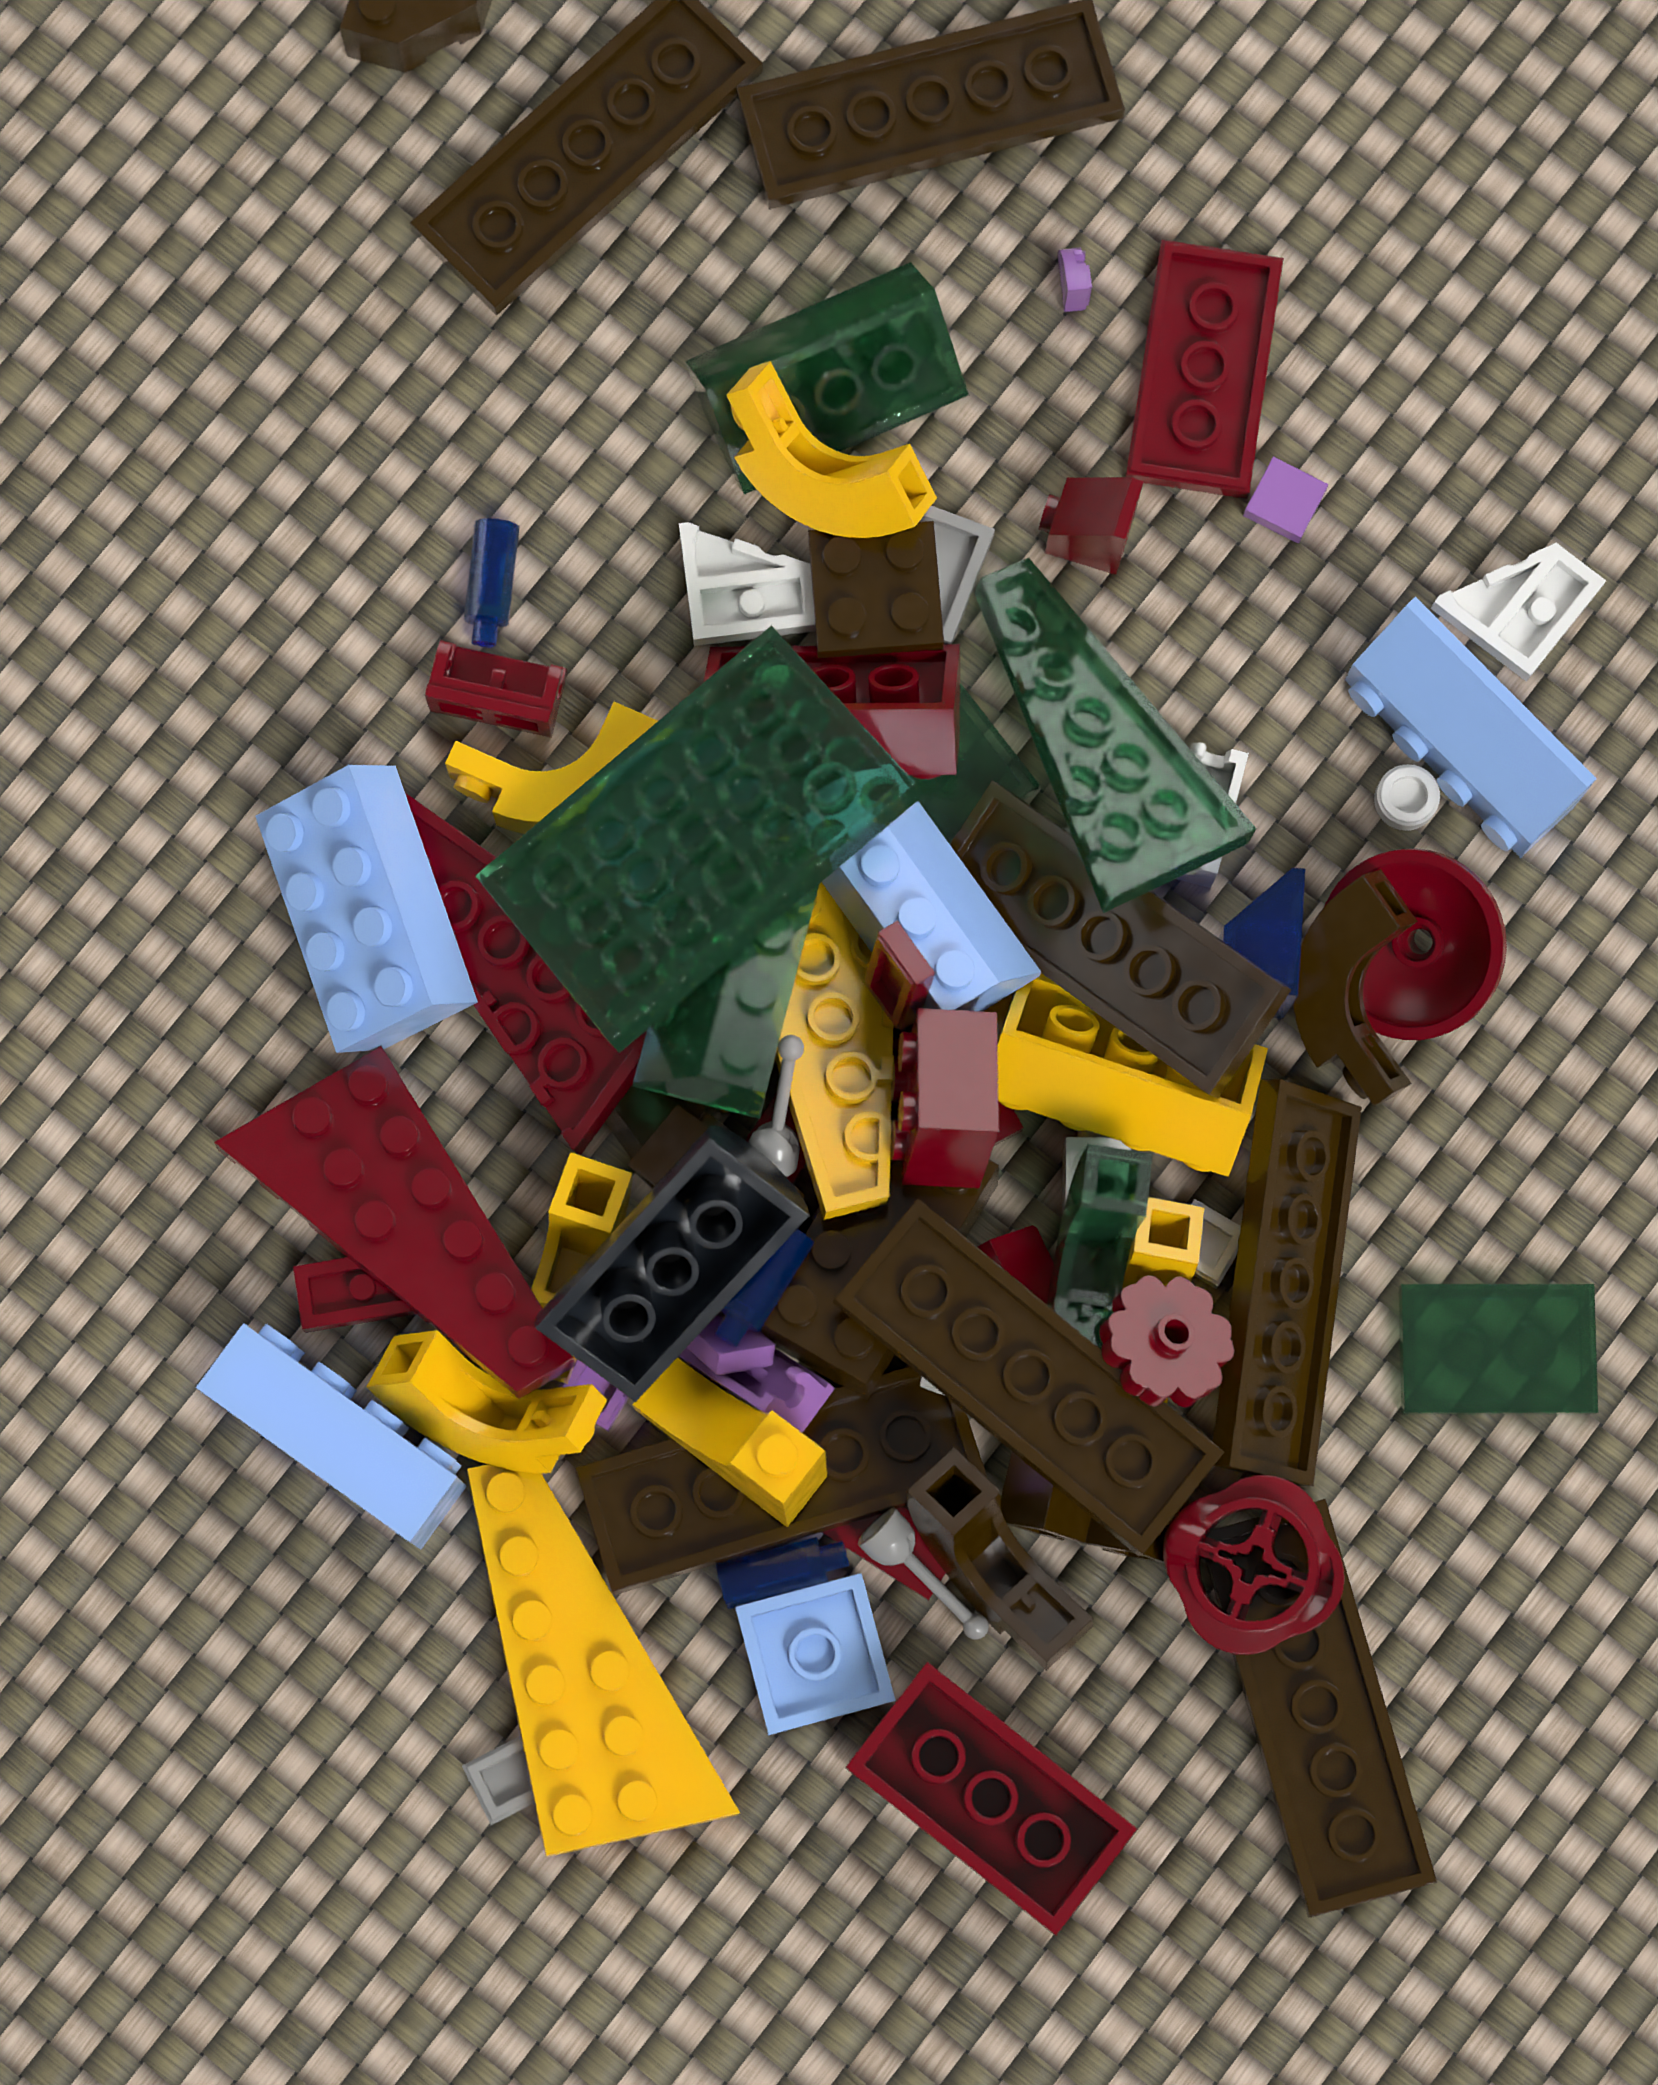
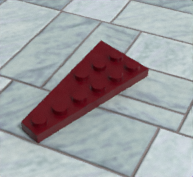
M406 794L478 1001L473 1006L501 1047L517 1065L530 1084L529 1087L538 1101L547 1109L562 1131L561 1134L571 1149L581 1156L655 1054L662 1039L670 1033L694 998Z
M382 1046L214 1142L219 1152L234 1164L237 1163L271 1195L276 1199L282 1200L305 1219L309 1226L379 1284L383 1287L386 1286L425 1322L431 1323L459 1346L466 1356L517 1398L521 1399L576 1366L570 1353L535 1328V1317L543 1308Z

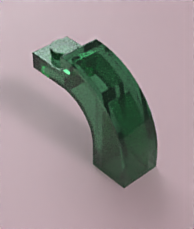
M1087 1144L1076 1166L1063 1211L1047 1305L1102 1350L1104 1343H1102L1100 1338V1326L1113 1314L1112 1300L1122 1291L1131 1245L1138 1228L1147 1215L1153 1154Z

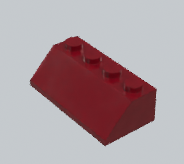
M944 644V648L939 650L818 658L817 646L710 647L698 708L699 731L701 734H707L726 741L741 750L759 767L764 776H786L794 780H805L814 776H850L896 769L899 775H911L919 779H932L941 775H956L960 742V644Z

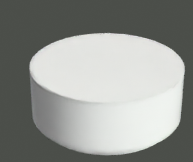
M1411 764L1400 765L1389 770L1379 782L1374 796L1375 808L1380 818L1392 828L1403 831L1415 830L1424 826L1432 818L1440 802V790L1435 778L1424 768Z

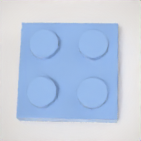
M862 1573L735 1607L769 1735L896 1701Z

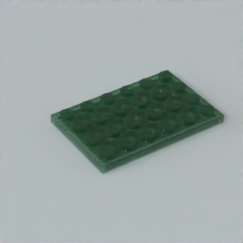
M771 625L475 876L605 1038L620 1053L924 795L916 783Z

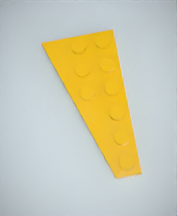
M791 839L718 855L716 867L779 1074L782 1064V1057L778 1052L779 1041L786 1035H796L804 1044L802 1056L795 1060L788 1104L823 1219L887 1204L890 1183L892 1122L890 1115L894 1056H892L894 1024L863 983L872 952Z
M489 1464L468 1468L467 1477L545 1857L739 1815L740 1811L541 1473L506 1470Z

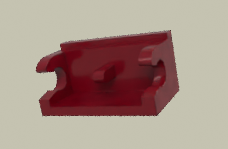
M440 640L429 683L427 684L425 698L430 712L552 738L566 681L567 668L553 664L545 666L458 647L457 644Z

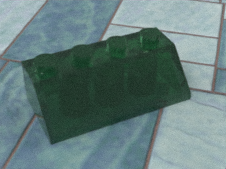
M912 262L685 361L703 412L744 495L756 490V488L742 472L734 457L749 439L745 431L736 424L732 415L731 404L726 394L751 367L771 361L802 423L815 438L838 452L847 450L969 395L935 289Z
M766 838L696 847L635 1073L633 1087L760 1119L821 884L827 854Z

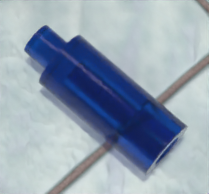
M483 518L476 520L474 523L464 621L473 625L471 643L475 646L495 647L498 628L509 625L520 530L519 525L511 521Z
M796 1229L721 1310L726 1316L714 1334L727 1344L737 1348L748 1329L759 1333L810 1252L814 1242L803 1232Z
M818 1537L716 1564L719 1583L728 1610L829 1582V1571L850 1566L844 1541L820 1546Z

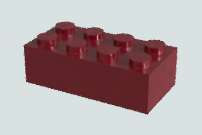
M928 1662L922 1667L845 1767L846 1770L1054 1935L1059 1933L1138 1829Z

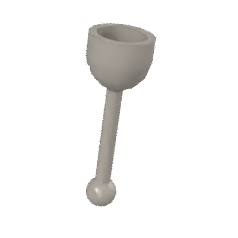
M786 1035L778 1044V1052L782 1057V1064L772 1121L759 1126L749 1140V1143L765 1155L786 1177L795 1172L800 1153L799 1139L795 1131L785 1124L795 1060L799 1059L804 1052V1044L796 1035Z
M894 1507L880 1515L866 1529L857 1544L871 1559L888 1566L904 1563L963 1622V1631L966 1636L977 1640L987 1634L989 1629L987 1619L981 1614H972L912 1553L915 1546V1532L909 1522Z

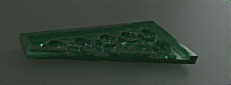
M1029 557L980 578L974 594L1103 913L1249 844L1257 828Z

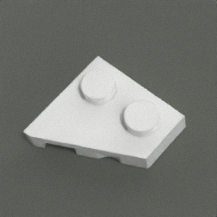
M679 523L694 646L816 631L810 563L783 554L773 556L763 552L759 546L735 538V541L731 542L702 532L697 525Z
M1555 543L1530 554L1522 562L1515 565H1505L1485 574L1483 579L1455 592L1449 590L1439 595L1431 609L1527 682L1599 592L1606 580L1559 544Z

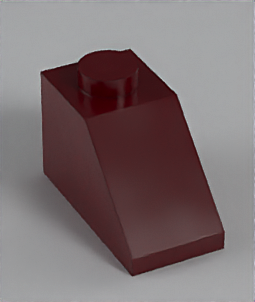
M1067 477L1061 497L1049 494L1038 530L1049 533L1045 553L1116 575L1135 517L1144 481L1133 477Z

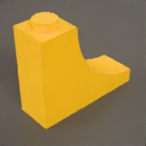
M678 1357L648 1390L632 1404L634 1410L786 1527L790 1525L827 1477L825 1450L771 1410L770 1413H765L745 1404L699 1374Z

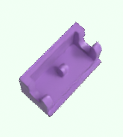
M715 1316V1317H714V1319L723 1318V1317H721V1316ZM688 1348L679 1355L695 1371L727 1393L765 1413H770L771 1410L801 1433L835 1389L827 1381L776 1348L772 1365L723 1375H716Z

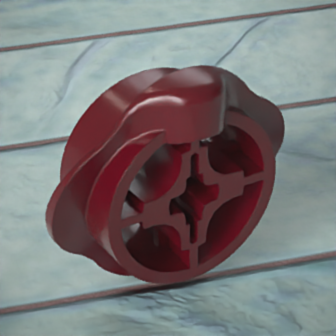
M1268 1475L1247 1477L1213 1495L1199 1498L1184 1507L1175 1516L1164 1536L1163 1558L1166 1572L1184 1604L1189 1622L1202 1639L1222 1651L1248 1655L1269 1650L1290 1637L1306 1633L1321 1625L1335 1611L1342 1598L1345 1579L1344 1566L1339 1551L1327 1533L1315 1502L1299 1486L1286 1479ZM1245 1510H1263L1259 1523L1255 1526L1252 1535L1242 1544L1229 1545L1208 1537L1221 1521L1235 1513ZM1282 1517L1296 1528L1305 1543L1309 1559L1308 1574L1284 1565L1276 1556L1275 1541ZM1260 1546L1265 1549L1263 1560L1271 1564L1273 1569L1285 1573L1287 1578L1281 1579L1270 1574L1268 1577L1257 1575L1253 1583L1248 1584L1244 1581L1245 1570L1237 1566L1236 1561L1223 1557L1222 1552L1227 1551L1238 1556L1240 1553L1251 1555L1255 1547ZM1201 1556L1222 1564L1232 1575L1233 1588L1226 1612L1217 1606L1205 1589L1200 1569ZM1275 1584L1301 1593L1289 1609L1276 1617L1263 1621L1245 1620L1250 1605L1253 1604L1257 1593L1265 1586Z

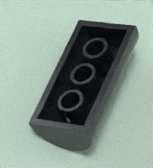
M711 1125L536 1315L535 1328L636 1402L809 1216L808 1208L794 1185L765 1155L732 1131L721 1126Z

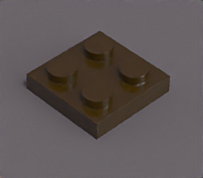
M934 521L918 522L915 527L871 538H849L828 534L816 529L808 530L818 658L939 650L944 648Z

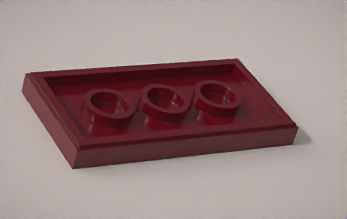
M1161 240L1125 477L1143 480L1146 484L1248 499L1284 258Z

